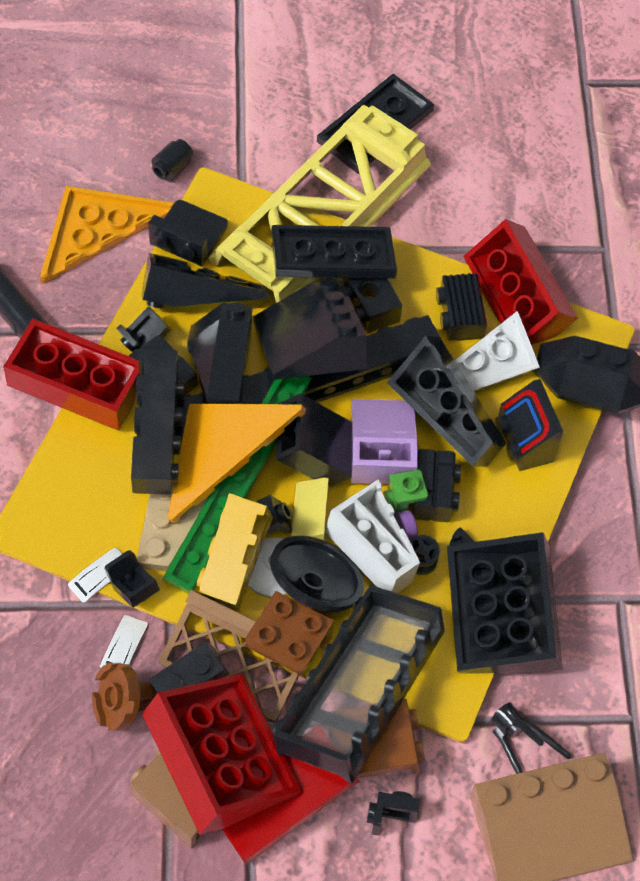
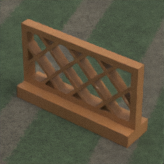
M191 590L185 601L187 604L158 663L168 667L173 663L169 661V658L175 647L187 644L190 652L193 650L191 642L209 636L211 645L220 660V656L238 650L243 668L230 672L225 677L245 672L251 692L263 715L277 722L300 674L292 671L290 677L278 681L272 665L274 661L266 657L264 661L248 666L242 649L246 645L245 643H240L238 635L246 638L256 621ZM194 613L203 618L207 631L189 637L186 624L191 614ZM209 621L220 627L211 629ZM223 630L231 631L236 646L218 651L213 634ZM183 632L185 639L178 641ZM267 665L273 683L255 689L250 670ZM286 683V686L283 692L281 693L279 685ZM275 687L279 700L273 712L261 707L257 693Z

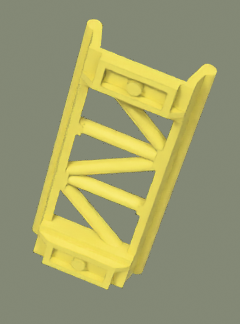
M363 104L330 139L208 257L209 261L217 266L226 258L274 291L276 303L306 285L318 282L322 277H275L273 248L250 232L267 216L270 229L272 225H281L279 213L297 225L320 226L293 207L353 212L341 226L371 227L431 166L430 160L426 158L425 144L417 139L418 134L373 105L368 108ZM345 139L352 142L365 195L321 166V163ZM366 152L394 170L377 189L374 185ZM312 173L351 200L289 194Z

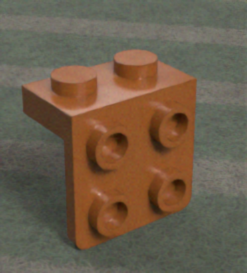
M275 591L246 636L245 645L247 648L283 667L301 674L306 670L319 647L324 649L327 647L332 637L334 620Z

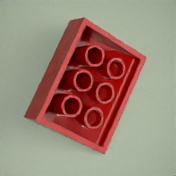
M243 674L158 692L142 713L199 835L229 827L288 800L302 791L283 754L282 756L278 755L273 733Z

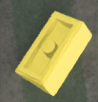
M318 478L296 483L292 536H310L324 540L329 478Z

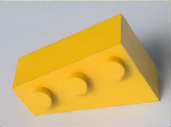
M229 493L225 508L221 514L216 537L213 538L209 547L208 555L210 557L207 566L202 568L197 580V586L200 587L199 593L201 595L240 609L273 519L267 506Z

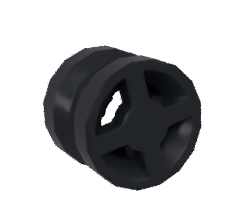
M426 535L417 536L410 543L416 555L423 557L424 560L419 559L420 564L416 574L428 575L437 566L440 548L432 537Z

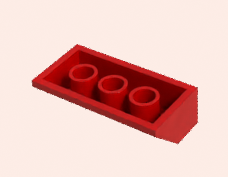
M505 219L463 256L471 272L478 274L480 288L500 324L518 311L531 345L556 337L578 319L525 226Z
M33 318L3 366L7 386L118 431L133 407L137 394V376H140L137 359Z

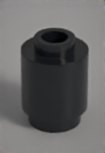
M182 139L168 143L151 160L154 174L160 179L172 180L191 163V158L194 155L192 148Z

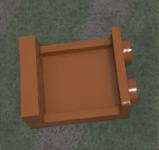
M406 698L403 699L356 776L357 779L413 769L414 774L421 773L419 762L425 761L422 741L415 742L413 731L419 729L416 709H409ZM371 705L331 712V714L365 726L368 721V711ZM328 727L332 744L339 753L347 755L352 746V735Z

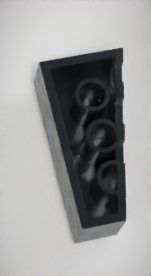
M425 335L387 383L473 467H487L507 443L441 338Z
M138 349L140 376H137L136 390L137 406L139 407H135L134 432L137 436L133 437L132 493L171 495L172 483H178L179 463H174V454H180L181 435L175 434L176 426H182L183 407H177L178 399H184V380H179L177 350Z

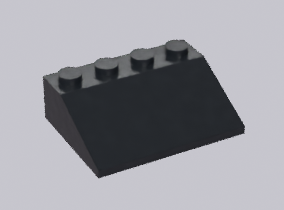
M325 278L320 282H312L253 316V323L273 380L367 369V336L341 279Z
M544 533L447 546L458 673H538L563 669L550 545Z

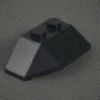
M575 335L540 344L537 355L540 367L533 372L537 377L541 378L558 399L615 414H621L640 407V356L635 351Z

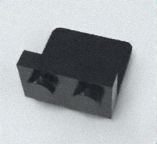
M177 200L164 219L153 215L148 223L149 241L153 246L202 267L227 229L228 221L219 215L184 200Z

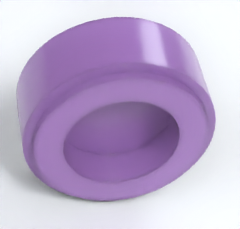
M409 510L396 512L394 517L400 529H404L409 541L418 536L417 524L413 514Z

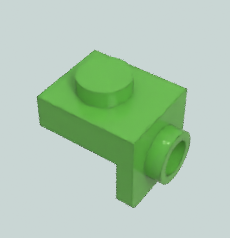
M420 470L389 475L388 488L386 491H383V496L387 504L392 505L395 513L408 510L409 503L427 500L428 494Z

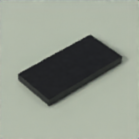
M392 74L319 133L316 142L322 146L363 104L368 108L373 105L410 130L434 111V104L395 74ZM345 139L331 154L358 174L359 169L352 142ZM366 152L370 164L376 158Z
M272 225L271 238L275 277L396 279L397 267L390 227Z

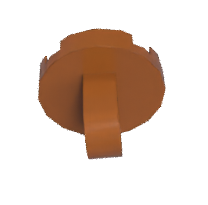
M108 663L102 666L95 680H100L98 692H92L93 712L100 726H107V730H126L136 720L138 711L145 710L156 696L155 688L152 683L139 682L135 671L128 664Z

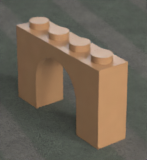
M158 749L155 753L156 758L148 766L145 764L140 766L132 775V782L130 783L131 794L192 849L205 834L199 835Z

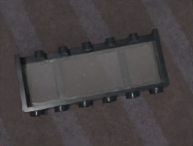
M370 585L365 594L356 602L354 611L348 620L342 622L339 634L333 643L325 648L323 658L316 669H312L308 674L306 684L301 692L293 697L290 708L284 718L276 723L273 729V739L278 755L282 756L284 754L340 775L352 785L443 636L445 629L441 608Z

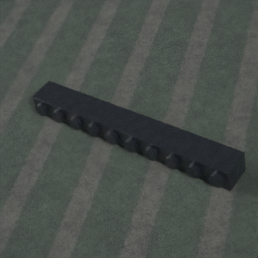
M429 315L421 318H410L403 324L394 327H384L376 333L368 335L367 369L309 376L312 378L303 395L318 403L392 377L425 335L440 338ZM269 367L263 372L251 376L244 375L239 404H261L275 381ZM203 392L192 396L185 395L184 399H178L177 407H183L182 426H176L175 435H181V444L189 404H213L206 402Z

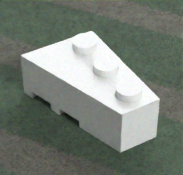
M376 480L332 509L324 532L377 587L398 593L413 582L420 561L404 529H400L394 517L395 511L392 505L387 504L381 492L382 486L379 480Z

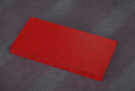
M320 725L302 737L304 740L338 752ZM284 755L302 790L301 793L222 830L243 862L247 865L360 781L357 777L351 785L340 775Z

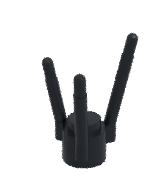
M511 702L503 705L492 716L491 721L497 726L492 733L499 739L516 774L523 771L506 738L507 735L515 738L524 732L539 746H542L545 742L566 759L571 758V754L531 722L521 710L518 711Z

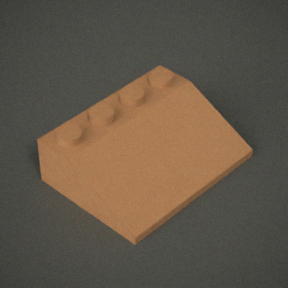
M605 752L477 783L473 786L470 800L496 881H560L633 861L617 785Z

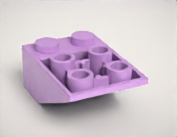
M352 399L351 483L372 484L379 480L380 484H388L389 475L417 470L415 410L404 400Z

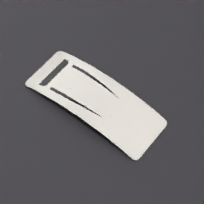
M113 548L68 583L70 589L81 602L85 603L110 582L104 567L122 555L117 548Z
M124 615L108 646L100 668L108 663H125L129 665L148 623Z

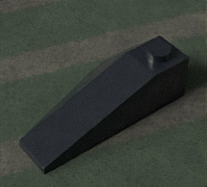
M149 253L142 287V300L147 301V305L163 309L165 305L176 307L268 299L269 291L265 285L235 276H226L224 280L220 278V274L213 272L214 270L204 267L194 271L187 266L185 261Z
M222 303L191 325L187 349L192 354L193 366L198 371L199 382L207 403L239 404L251 339L253 306L241 303Z

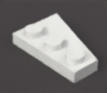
M518 311L455 360L474 392L529 373L540 367Z

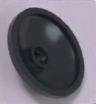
M291 536L281 540L271 554L270 567L279 586L292 599L308 608L324 612L347 610L356 604L363 593L364 581L359 568L342 550L329 542L310 536Z

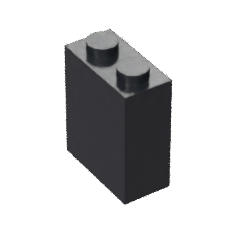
M302 393L278 403L282 405H303L306 412L302 417L298 416L284 428L285 431L277 437L276 460L312 479L329 478L328 487L352 478V422Z

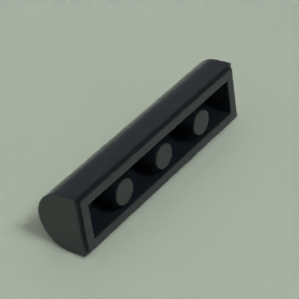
M0 266V315L15 334L21 338L32 318L49 324Z

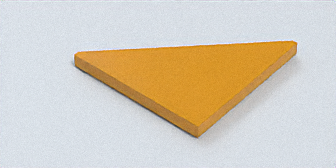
M66 186L41 271V283L49 282L149 227L148 223L153 215L164 219L175 202Z
M189 404L178 460L179 480L173 486L167 520L171 523H177L181 520L180 516L193 505L197 506L215 491V486L228 475L230 477L250 461L249 458L262 446H268L285 431L284 428L298 416L302 417L306 412L303 405Z

